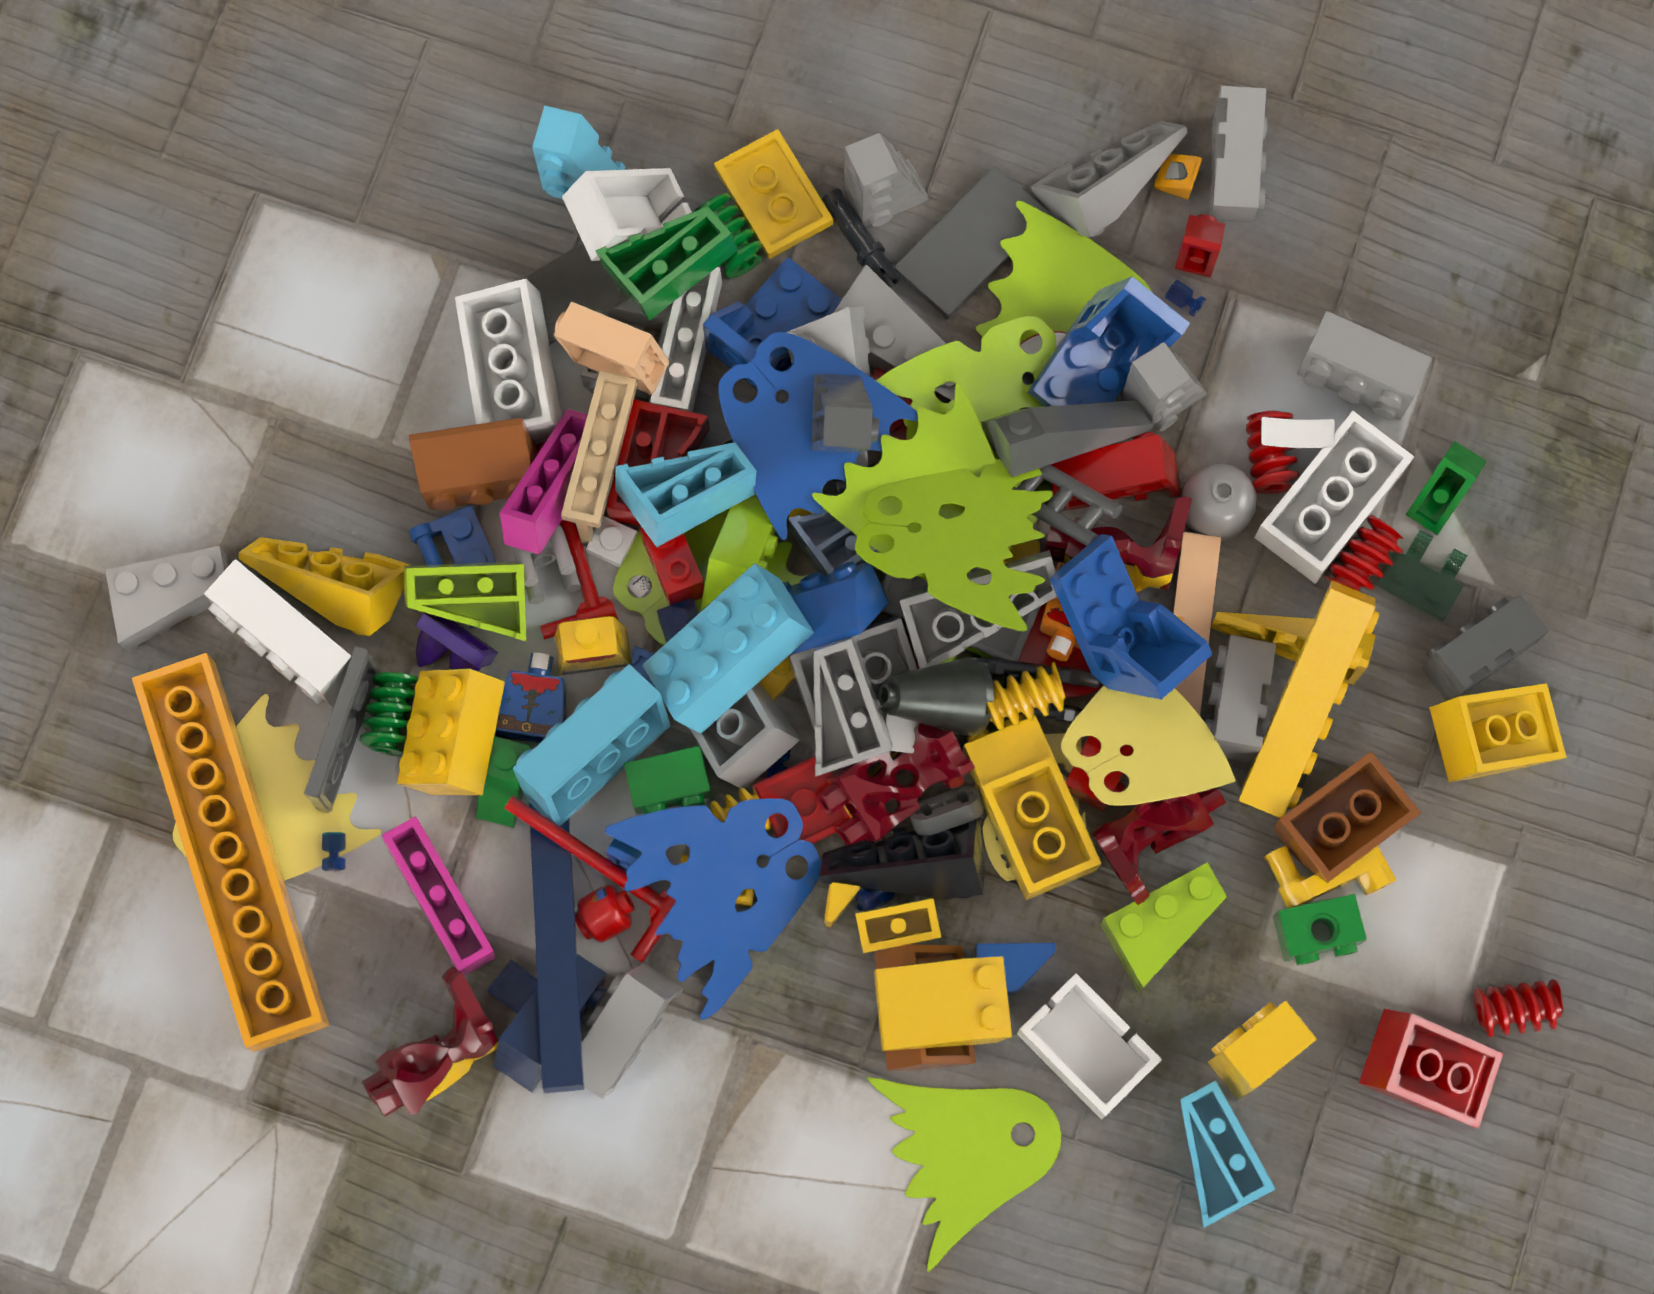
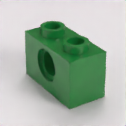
M1355 894L1278 910L1273 915L1284 962L1295 959L1297 966L1317 962L1320 960L1319 954L1334 951L1335 957L1358 952L1357 945H1361L1367 940ZM1314 922H1321L1328 927L1330 932L1328 941H1319L1312 935L1311 926Z

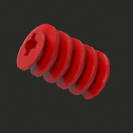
M1275 410L1251 414L1247 417L1249 422L1246 424L1245 429L1251 435L1247 440V446L1252 449L1248 459L1254 464L1250 469V475L1256 479L1252 482L1255 491L1259 494L1287 492L1292 487V485H1289V481L1299 477V472L1288 470L1287 468L1298 462L1297 457L1286 455V452L1295 448L1263 445L1261 442L1262 417L1293 419V414Z
M1369 515L1367 523L1371 529L1360 527L1357 530V534L1362 542L1354 539L1349 540L1348 547L1353 554L1344 551L1340 552L1338 557L1343 566L1331 564L1329 571L1334 578L1324 577L1330 583L1332 580L1356 591H1359L1361 587L1373 591L1375 587L1369 579L1370 575L1379 578L1384 577L1378 565L1380 563L1389 566L1394 564L1388 552L1393 551L1402 554L1403 550L1397 541L1399 538L1403 539V537L1379 518Z
M1556 979L1550 980L1548 985L1541 980L1533 983L1532 988L1529 984L1523 982L1518 984L1516 990L1511 984H1506L1502 986L1501 991L1495 986L1487 987L1485 994L1480 988H1475L1473 993L1476 1018L1479 1025L1484 1027L1488 1037L1494 1036L1495 1025L1500 1026L1504 1036L1509 1035L1511 1023H1515L1520 1034L1525 1033L1527 1021L1531 1022L1535 1032L1541 1031V1024L1544 1019H1546L1550 1029L1555 1030L1557 1028V1020L1563 1012L1561 988Z

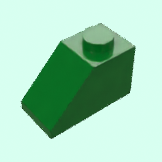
M1454 441L1405 515L1438 535L1487 461Z
M494 737L483 795L478 797L476 819L514 829L517 817L504 809L512 796L522 801L524 794L513 767L526 750L532 749L531 746Z

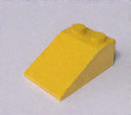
M1547 683L1459 696L1429 707L1449 783L1567 758Z
M1003 956L958 959L874 970L882 1051L989 1044L1012 1037Z

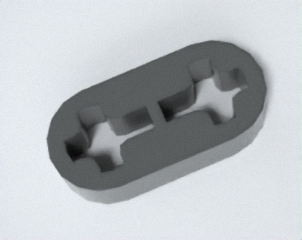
M963 786L918 802L920 808L911 814L910 818L914 831L917 834L933 835L979 818L984 812V805L980 791L976 787Z

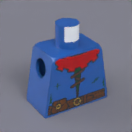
M531 653L528 672L509 671L505 680L494 736L541 743L554 725L566 721V684L564 679L550 676L553 656L543 653Z

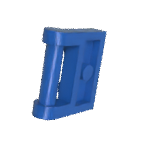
M472 505L430 523L419 524L409 530L412 542L418 544L427 565L443 564L432 538L441 534L444 536L455 564L496 562Z

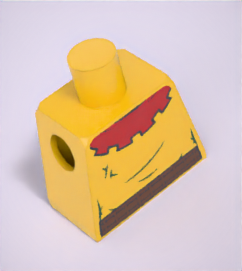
M608 616L558 624L554 641L559 676L631 665L627 628L615 617Z

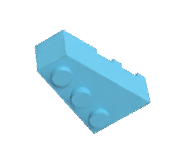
M544 105L532 148L542 189L550 196L563 199L562 196L585 171L625 170L626 167L622 162H613L611 159L613 151L608 146H603L602 148L597 143L599 135L581 114Z
M735 442L689 451L685 457L664 460V457L652 459L650 464L630 468L628 464L615 466L616 492L656 547L755 495L753 487L756 483V469Z
M1217 1081L1180 1099L1204 1227L1276 1189Z

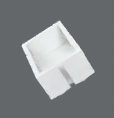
M671 168L585 171L562 196L591 261L600 260L595 251L605 246L609 249L629 241V237L638 233H641V236L664 227L663 224L692 213L687 203H681L662 223L660 222L684 197Z
M1076 973L1049 1000L1048 1005L1053 1010L1050 1012L1051 1009L1044 1004L1019 1029L1017 1035L1102 1120L1162 1059L1137 1034L1126 1043L1121 1037L1130 1027Z

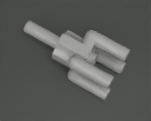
M557 526L540 555L512 547L516 562L524 564V585L530 604H539L544 601V595L535 567L546 566L554 560L557 561L566 591L573 593L581 589L575 564L561 526Z

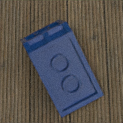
M787 257L745 306L739 301L712 313L704 322L703 332L706 350L730 369L737 364L749 363L756 355L757 346L769 335L775 332H788L834 313L842 299ZM777 347L770 353L769 361L775 370L786 371L793 365L786 347ZM742 378L757 390L755 382L748 378Z
M1133 276L1101 288L1086 303L1027 393L1045 407L1114 402L1127 381L1132 362L1163 342L1169 347L1173 345L1183 335L1190 323Z
M1101 534L1049 578L1092 675L1107 689L1162 700L1212 655L1208 642L1160 603L1139 600L1115 542L1110 535Z

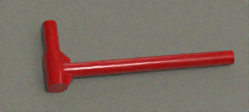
M545 442L536 445L538 452H540ZM561 520L560 526L564 531L575 564L584 602L579 605L575 615L540 625L544 640L555 637L558 624L563 622L608 616L615 617L618 620L613 601L598 595L576 523Z
M515 796L510 798L504 809L622 888L625 887L628 878L624 869ZM646 885L636 890L628 891L651 907L649 909L651 924L630 953L633 958L641 963L645 961L662 936L656 935L655 932L676 903V899L666 894L668 889L662 890L659 894Z

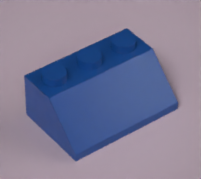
M848 562L835 568L831 574L823 576L822 572H815L804 577L800 583L790 585L788 581L783 582L814 631V634L791 654L860 635L889 602L872 565L866 562L855 566L854 562Z

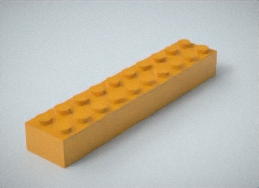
M207 653L133 677L132 681L245 1048L252 1052H257L329 1027L327 1015L216 663Z

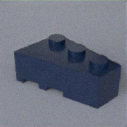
M577 954L582 1028L585 1022L582 1018L588 1009L595 1010L607 992L603 988L607 973ZM538 987L500 1036L493 1065L494 1068L530 1092L534 1091L542 1079Z

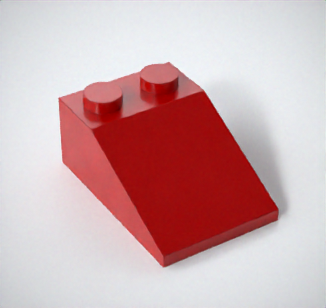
M1383 1009L1359 1084L1389 1097L1479 1129L1503 1053L1412 1013Z

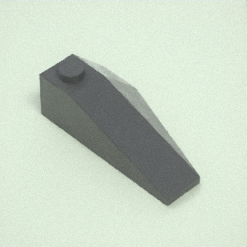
M1137 400L1015 410L981 422L983 431L1011 477L1153 430V424Z

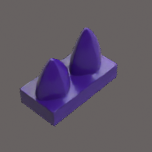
M423 613L416 624L421 629L416 646V659L419 667L435 662L450 649L452 651L449 664L450 670L472 669L479 671L482 667L491 665L498 654V651L452 620Z

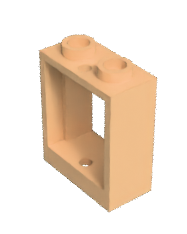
M574 302L570 303L566 312L561 313L556 321L554 336L574 363L598 373L599 371L635 378L638 382L637 389L651 395L654 394L670 361L651 334Z

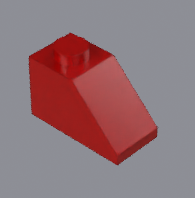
M1189 215L1174 269L1211 278L1220 253L1225 223L1218 222L1216 218L1210 215Z

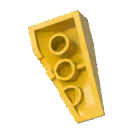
M264 537L258 538L239 552V560L335 625L352 630L357 635L371 636L390 621L404 589L403 566H411L410 564L375 553L365 552L364 559L343 556V549L330 547L329 551L319 552L308 551V546L305 543Z
M1217 612L1212 621L1211 628L1229 636L1235 635L1275 643L1276 655L1296 662L1315 619ZM1364 632L1358 645L1364 648L1362 657L1356 670L1348 668L1343 679L1344 682L1354 685L1367 669L1376 637L1375 634L1371 633L1370 635Z

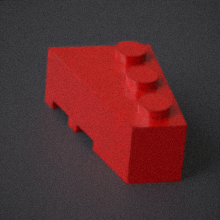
M634 400L617 466L628 464L630 468L650 464L654 458L664 457V460L687 456L689 451L698 449L709 432L708 416ZM614 476L607 503L609 518L614 521L641 526L616 492Z
M1146 432L1132 437L1133 440L1116 442L1050 464L1112 500L1134 495L1135 502L1147 500V493L1166 490L1170 491V497L1182 495L1176 454L1160 435H1155L1153 432ZM1052 484L1053 494L1055 495L1060 488ZM1073 496L1063 510L1089 508L1090 505Z

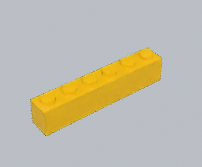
M1331 580L1263 737L1262 748L1254 758L1241 788L1238 801L1279 818L1284 816L1287 808L1293 809L1296 807L1303 789L1297 786L1302 773L1310 775L1318 756L1317 753L1312 752L1318 738L1325 740L1332 725L1333 719L1327 717L1333 703L1340 706L1349 684L1343 682L1348 668L1356 670L1362 657L1364 648L1358 646L1364 632L1371 635L1379 618L1380 612L1374 610L1376 598Z

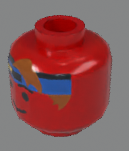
M606 884L578 900L575 922L586 939L590 940L593 938L599 943H604L631 927V912L635 910V906L625 890L619 892L613 886Z

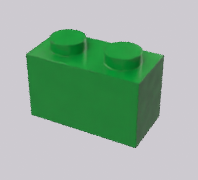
M700 746L624 763L636 815L665 810L677 805H682V807L704 805V799L712 798Z

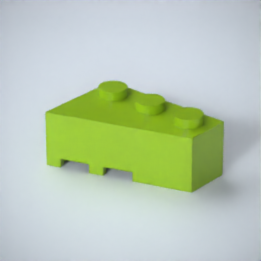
M756 493L731 507L709 558L700 611L704 610L754 563L767 570L768 563L766 559L773 558L778 537L775 536L776 530Z
M517 562L403 566L405 605L408 608L526 642L524 564Z
M1208 862L1149 893L1150 896L1143 903L1137 905L1134 901L1102 920L1100 926L1138 993L1227 898Z

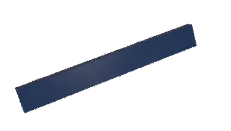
M529 803V806H530L531 808H533L534 810H536L537 812H539L537 809H535V808ZM568 818L560 827L571 834L570 818ZM530 826L542 1089L544 1093L584 1090L572 854Z

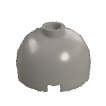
M1214 463L1203 466L1189 477L1182 490L1181 497L1192 498L1186 525L1193 533L1221 537V542L1236 538L1245 531L1256 513L1257 494L1251 479L1244 471L1231 464Z

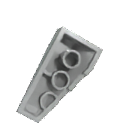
M1159 121L1121 140L1122 146L1117 149L1105 151L1099 149L1090 153L1091 161L1076 168H1073L1070 163L1057 168L1031 186L1032 191L1057 220L1076 230L1080 235L1086 237L1097 236L1105 230L1106 226L1119 218L1188 133L1187 128L1184 125Z

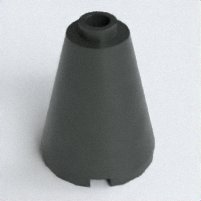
M967 657L887 677L879 689V702L889 715L965 736H976L985 730L990 721L991 714H985L987 702L994 701L993 682L989 669L984 662H977L978 658Z

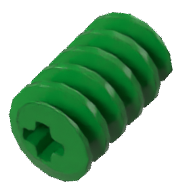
M724 193L706 200L693 212L708 206L732 233L738 251L720 265L725 267V275L732 279L746 274L759 265L763 256H757L756 253L761 249L762 243L761 241H755L749 244L748 241L754 236L753 229H747L741 232L740 229L746 224L747 220L745 217L733 220L739 208L737 205L725 208L731 196L729 193Z
M381 672L373 675L372 682L379 687L373 688L369 692V697L376 702L366 706L365 711L373 717L363 721L362 726L370 732L360 735L359 741L361 744L381 754L402 757L403 751L397 748V744L405 743L406 736L400 733V729L407 728L408 720L403 718V715L411 713L413 706L406 703V701L415 697V691L409 687L410 684L417 683L418 677L400 672Z

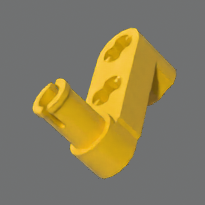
M1379 845L1329 883L1323 881L1316 874L1309 878H1306V876L1301 877L1288 852L1287 846L1278 848L1264 856L1280 885V888L1277 890L1287 908L1301 906L1356 879L1365 896L1397 881Z

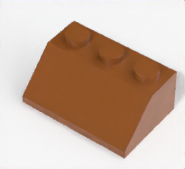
M522 417L409 434L420 493L430 510L447 511L455 508V506L466 504L486 505L493 500L509 498L539 453Z
M1371 751L1281 817L1273 830L1300 863L1323 881L1329 883L1419 816L1421 812Z
M907 944L874 952L876 969L964 959L963 947L958 945ZM974 1045L885 1051L887 1071L922 1070L976 1063Z

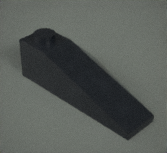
M980 817L933 835H920L914 830L907 832L906 828L902 827L893 830L894 836L876 843L874 841L861 840L851 845L824 852L822 856L819 874L821 883L832 884L833 882L855 885L864 889L937 899H964L983 895L985 866Z

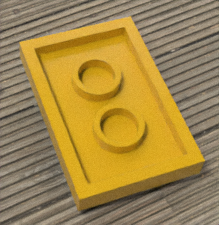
M779 129L714 163V170L739 208L740 213L747 220L746 223L749 228L753 229L757 241H761L762 249L768 259L833 225L831 214Z

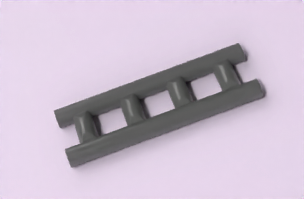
M1051 465L1039 468L1042 473L1040 476L1023 480L1017 488H1012L1013 490L1035 491L1043 479L1059 487L1060 489L1047 505L1042 503L1041 509L1032 515L1085 546H1088L1099 536L1092 532L1091 529L1104 513L1115 519L1122 511V505ZM1073 496L1090 505L1078 522L1061 514V511Z

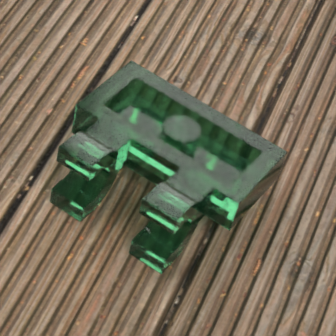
M1419 530L1406 554L1392 553L1390 558L1394 564L1392 566H1385L1382 571L1384 577L1378 578L1375 585L1443 622L1463 588L1462 585L1453 580L1468 555L1454 548L1448 555L1440 572L1434 571L1419 562L1430 545L1433 536Z

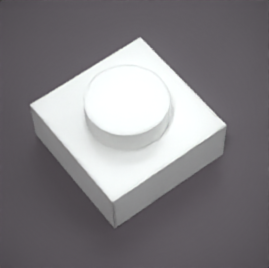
M603 516L601 526L596 528L592 542H589L586 551L595 557L621 567L638 533L634 529Z

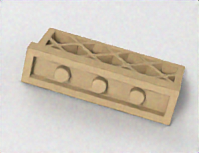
M599 371L561 513L562 520L576 523L583 544L592 542L596 528L601 526L615 473V466L618 462L638 385L635 378Z

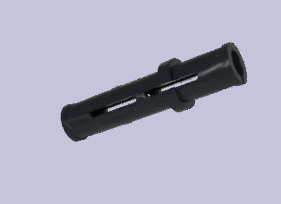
M841 189L830 191L838 205L835 206L827 194L822 198V201L852 248L858 254L856 259L862 267L867 265L890 288L891 286L883 276L884 274H887L892 283L896 285L900 281L901 276L884 255L885 248L880 242H875L844 197Z

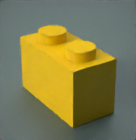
M1022 714L1019 715V724L1016 726L1008 719L1004 722L1003 730L990 734L989 730L985 729L976 736H969L967 738L968 743L964 744L962 749L965 756L976 767L970 773L979 791L984 784L1053 756L1036 715H1034L1032 721H1029Z
M934 898L855 913L863 953L941 938Z

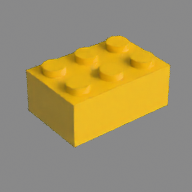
M472 669L420 671L415 686L412 712L407 724V736L403 755L399 763L400 770L397 784L430 795H483L505 681Z
M1054 756L981 786L980 795L984 808L1025 901L1098 870L1102 863Z
M1271 1001L1242 1024L1246 1032L1239 1026L1214 1046L1211 1050L1216 1056L1208 1061V1064L1238 1100L1256 1089L1317 1039L1287 1001H1284L1278 1007Z

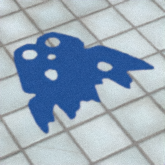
M777 798L743 800L730 808L725 822L719 821L705 805L665 809L634 816L605 828L607 835L641 851L642 854L626 871L628 880L624 887L625 891H633L660 880H667L671 883L666 894L676 899V903L657 928L655 934L663 935L668 933L671 934L673 939L683 941L678 953V960L681 965L677 972L678 980L684 982L696 970L714 960L712 976L701 992L703 996L708 998L700 1014L702 1020L709 1018L717 1012L752 970L753 964L748 950L767 951L796 914L819 879L821 859L811 842L799 839L803 829V822L795 805L789 800ZM775 813H781L788 821L786 833L779 838H772L765 829L768 817ZM674 845H687L690 848L688 860L678 865L671 864L666 856L667 849ZM761 854L769 857V863L764 868L759 867L756 862L757 857ZM795 855L803 856L808 863L806 875L798 880L789 878L785 871L788 859ZM744 889H753L757 902L750 909L737 912L735 902Z

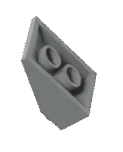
M759 682L701 734L691 729L717 777L740 788H746L800 741L784 712Z

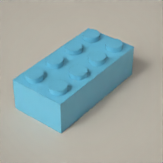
M754 563L643 664V667L655 688L661 693L662 699L674 720L701 734L814 634V631L781 579Z
M630 664L622 671H616L611 674L605 681L603 688L594 696L583 699L577 705L575 713L563 723L554 725L548 731L546 738L534 749L526 750L518 758L513 770L526 800L543 816L560 827L622 771L624 763L633 761L671 726L661 693Z

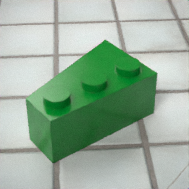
M708 206L663 224L664 227L641 236V233L629 237L630 240L609 249L605 246L595 250L605 270L649 321L738 251L732 233Z

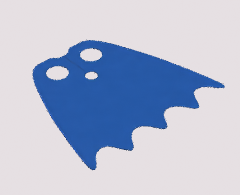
M775 332L757 346L756 355L749 363L737 364L722 376L718 384V393L723 416L732 441L738 445L756 469V483L753 489L777 534L782 540H786V523L789 513L793 509L801 508L816 514H822L823 507L814 500L812 493H822L824 485L833 479L846 482L844 464L846 462L856 464V459L861 453L811 451L814 373L861 376L873 407L872 417L879 418L878 441H873L871 449L868 450L882 452L881 436L884 434L890 436L889 428L892 422L898 419L918 421V414L915 409L889 389L847 361L804 338L786 332ZM783 346L791 350L794 362L790 369L777 371L771 366L769 357L773 349ZM742 378L751 379L757 386V396L749 403L739 402L733 395L734 384ZM778 390L788 392L789 399L787 402L779 403L776 400L775 394Z

